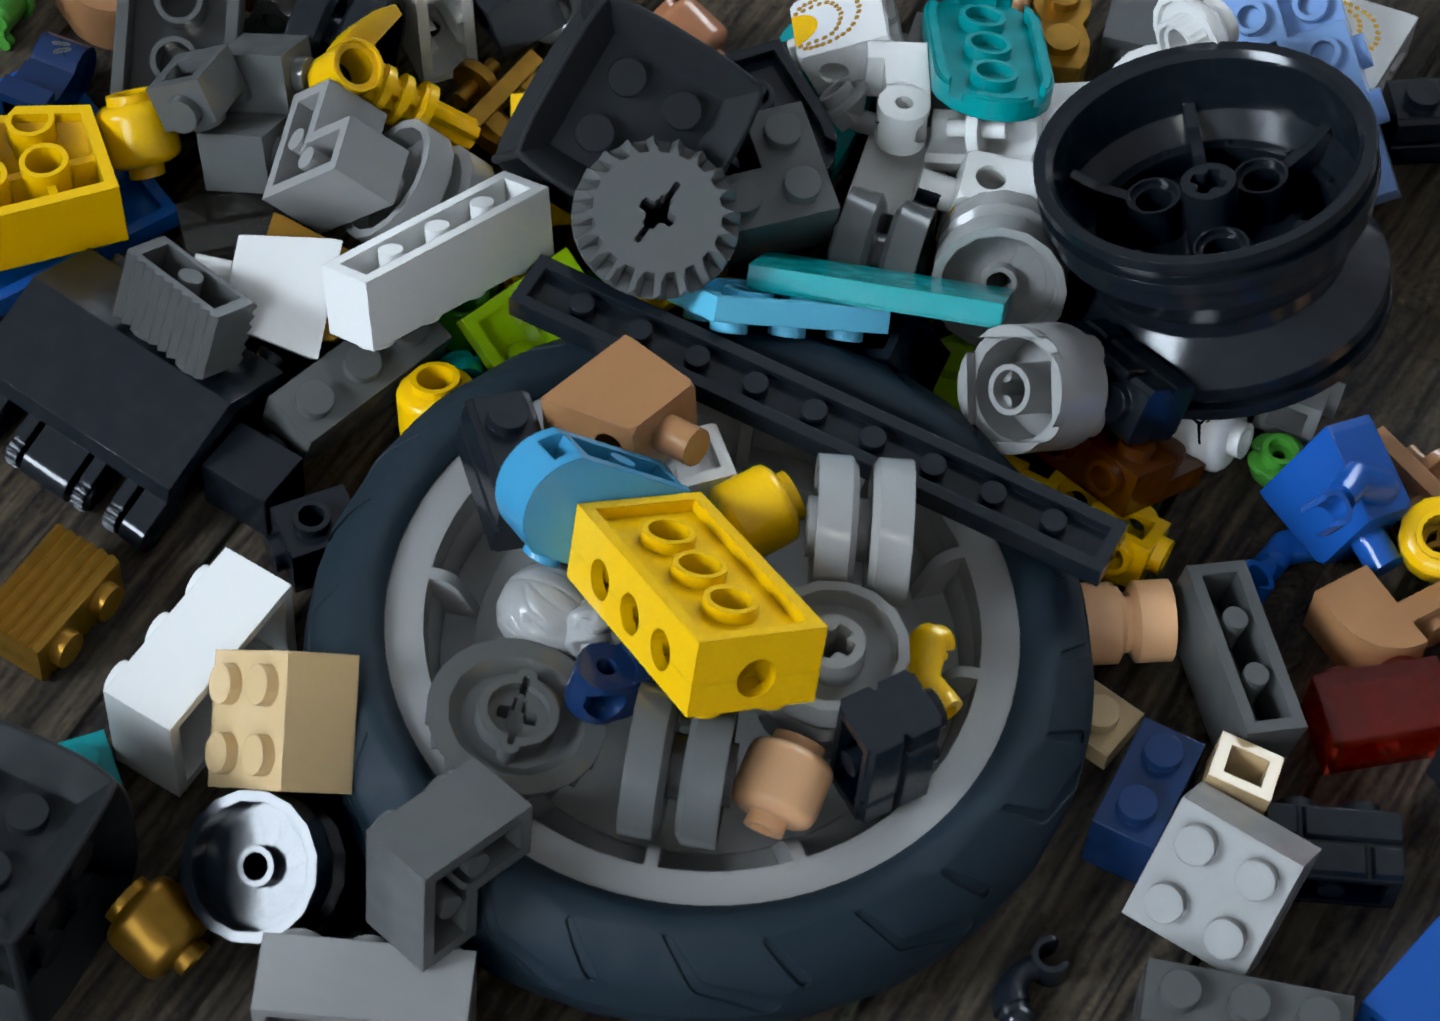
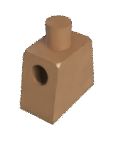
M627 335L622 336L541 397L544 429L556 427L663 462L671 457L689 467L698 464L705 456L709 447V432L699 427L697 423L696 392L691 379Z

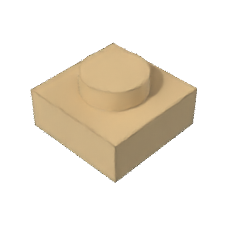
M1095 679L1092 726L1085 758L1104 770L1137 732L1145 713Z

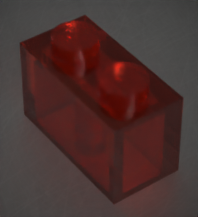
M1397 656L1384 661L1380 665L1355 669L1340 665L1312 675L1301 704V709L1308 725L1307 731L1322 775L1434 757L1440 743V663L1437 656L1413 659L1410 656Z

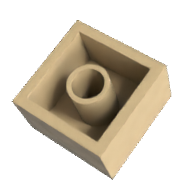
M216 649L215 666L209 678V693L213 702L211 735L205 747V762L209 769L208 787L276 792L352 794L360 655L284 650Z

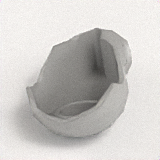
M538 562L523 566L509 578L496 603L497 626L504 638L524 639L547 645L565 654L574 662L581 650L591 643L605 642L618 645L622 642L567 578L568 564L561 562L559 568H551Z

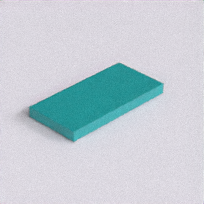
M766 251L749 263L746 286L749 287V290L990 328L1003 324L1011 312L1014 289L773 251Z

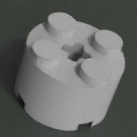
M1062 322L1005 324L994 326L979 336L984 338L977 345L974 352L966 353L960 365L957 380V394L961 414L968 419L972 426L976 425L1001 454L1018 455L1066 450L1081 444L1087 438L1094 437L1102 431L1106 419L1105 408L1108 398V377L1104 364V347L1094 335L1085 334L1078 328Z

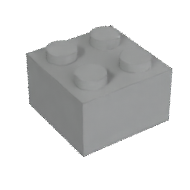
M1201 781L1182 797L1122 913L1216 969L1248 976L1261 962L1322 849L1205 781Z

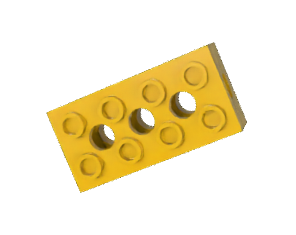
M701 491L577 503L567 578L686 718L711 719L718 717L721 713L752 709L773 711L781 709L785 705L815 701L828 626Z

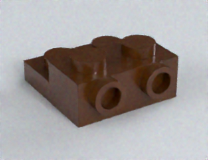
M1105 426L1099 434L1087 438L1084 442L1073 448L1035 453L1121 518L1198 485L1206 466L1199 459L1185 453V446L1174 437H1171L1169 440L1156 442L1149 440L1147 443L1129 446Z

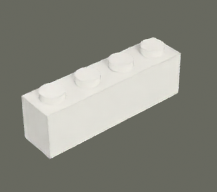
M502 171L322 264L330 333L352 342L365 350L375 352L392 346L395 340L423 325L438 321L441 315L467 301L482 297L492 287L511 277L526 273L540 254L547 257L554 254L549 187L510 172Z

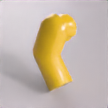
M928 622L918 626L909 635L910 661L908 672L915 674L924 689L931 688L937 693L944 705L947 719L949 720L963 705V701L941 676L944 661L949 656L946 651L955 650L956 642L953 633L946 626Z

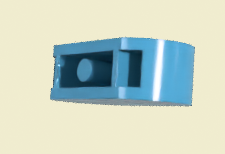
M551 427L529 436L509 454L497 477L495 499L502 518L525 543L522 548L524 553L540 564L551 568H559L561 562H569L577 503L689 493L692 491L673 476L663 461Z

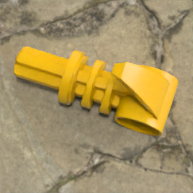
M396 4L377 9L349 26L333 41L327 51L317 57L309 66L307 73L309 88L327 79H332L387 114L385 124L389 126L397 121L400 123L404 120L417 118L450 139L452 146L460 145L468 151L479 137L481 129L477 119L440 101V88L438 85L426 80L416 87V79L413 76L405 73L398 78L396 67L383 63V59L375 44L403 15ZM339 63L349 71L351 82L343 76Z

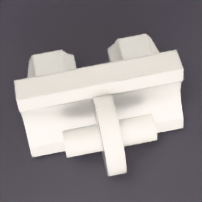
M933 109L929 147L925 152L924 164L929 170L947 171L950 176H956L967 152L972 150L1033 162L1034 153L1040 138L1042 118L1038 116L1024 121L998 122L974 118L953 109Z

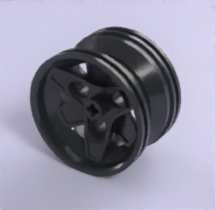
M1220 41L1218 44L1215 42L1177 46L1135 58L1099 75L1070 96L1046 124L1034 153L1033 176L1043 226L1059 256L1069 268L1068 291L1059 322L1084 321L1087 323L1088 320L1107 318L1125 332L1126 338L1132 337L1195 385V393L1182 419H1235L1268 413L1294 405L1315 396L1347 376L1376 346L1388 323L1393 302L1388 245L1382 230L1371 216L1381 180L1379 133L1376 117L1369 101L1358 86L1338 69L1306 53L1264 43Z

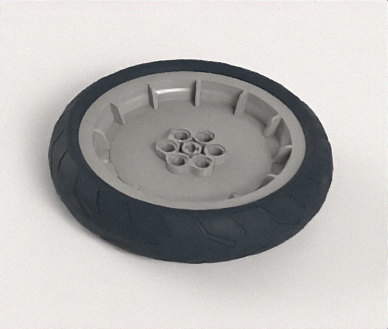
M687 320L1020 473L993 446L984 433L976 425L972 426L960 411L899 371H892L886 364L820 338L808 335L804 339L774 336L767 333L768 326L749 325L746 335H734L710 330V322ZM558 339L534 347L526 352H521L449 392L435 402L374 462L361 486L333 526L315 578L304 629L303 652L360 655L352 794L328 795L349 825L365 860L366 830L372 826L374 821L385 811L398 809L423 792L438 775L445 772L451 773L455 770L446 771L444 757L440 751L431 749V734L429 727L425 725L427 697L430 686L441 667L461 650L486 640L504 638L497 626L496 603L512 575L523 566L536 562L527 556L522 548L501 552L490 550L455 443L459 425L462 424L461 416L466 400L477 396L521 390L529 392L541 429L544 430L541 397L597 356L566 340ZM696 401L698 426L709 423L717 424L737 474L760 464L767 466L775 474L783 470L795 484L807 512L808 496L813 495L817 457ZM861 477L860 498H867L869 481ZM916 503L913 552L907 599L904 607L893 608L897 610L909 635L918 626L928 622L944 625L951 630L956 642L955 650L946 651L949 656L944 661L941 676L963 701L961 709L948 720L947 726L940 730L939 740L937 741L940 760L933 764L926 795L903 806L892 803L890 812L862 823L858 819L855 820L835 786L831 783L813 826L805 831L786 830L782 839L767 837L745 826L743 821L747 813L742 811L731 799L730 808L724 807L716 851L680 846L674 833L678 800L668 799L661 832L653 841L619 836L616 834L617 810L633 716L614 721L606 725L604 744L592 770H588L575 787L567 785L559 789L551 799L545 794L532 795L527 800L533 805L531 851L478 889L476 935L459 947L463 950L477 951V964L520 988L584 1012L634 1021H793L879 994L924 971L972 936L1029 877L1065 817L1075 794L1091 733L1094 702V670L1088 617L1079 578ZM806 518L800 520V534L795 542L764 557L792 589L806 585L808 581V557H804ZM855 562L853 584L861 587L862 562ZM519 694L515 709L510 711L507 718H504L507 720L506 730L509 731L508 744H513L516 733H520L522 726L526 725L523 723L524 714L521 713L524 702L523 694ZM755 709L739 711L735 743H740L736 775L751 742L757 737L771 736L764 730ZM681 716L680 733L689 734L692 718ZM825 759L830 765L831 759Z

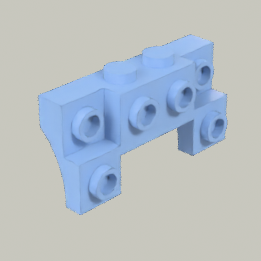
M1221 0L1231 9L1237 20L1239 42L1264 43L1306 53L1335 67L1358 86L1373 109L1379 133L1381 180L1375 205L1402 197L1380 124L1390 121L1388 109L1380 87L1372 90L1369 89L1364 69L1374 66L1373 59L1364 33L1353 35L1343 0Z

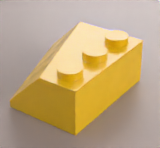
M91 105L15 106L7 115H0V272L81 252L88 248L93 249L129 240L119 184Z

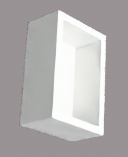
M227 547L224 548L210 566L204 564L196 570L186 587L184 597L170 613L165 611L155 618L146 633L143 645L129 661L124 659L114 666L103 688L115 759L179 798L206 766L205 747L211 735L213 702L209 693V678L215 666L216 649L297 651L291 584Z

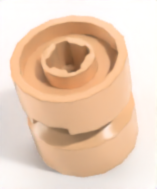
M1169 579L1129 581L1124 592H1121L1117 586L1107 581L1100 582L1098 587L1087 582L1080 583L1088 617L1093 665L1119 664L1124 653H1128L1134 663L1171 662L1174 660L1178 644V616L1175 594Z

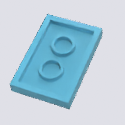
M716 277L705 287L692 294L666 300L684 308V318L710 322V330L734 335H746L749 325L768 326V334L784 338L804 339L807 329L825 330V337L832 340L860 343L863 341L864 333L888 334L891 312L749 290V287L746 286L747 279Z

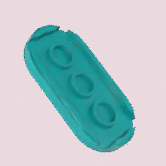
M929 0L925 4L921 34L923 43H928L930 86L937 99L957 112L989 121H1024L1038 117L1046 112L1051 104L1055 82L1042 24L1032 9L1025 6L1022 13L1012 8L1013 0H943L941 2Z

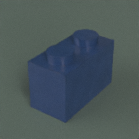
M1144 717L1092 819L1081 859L1137 884L1182 797L1189 792L1193 784L1206 744Z

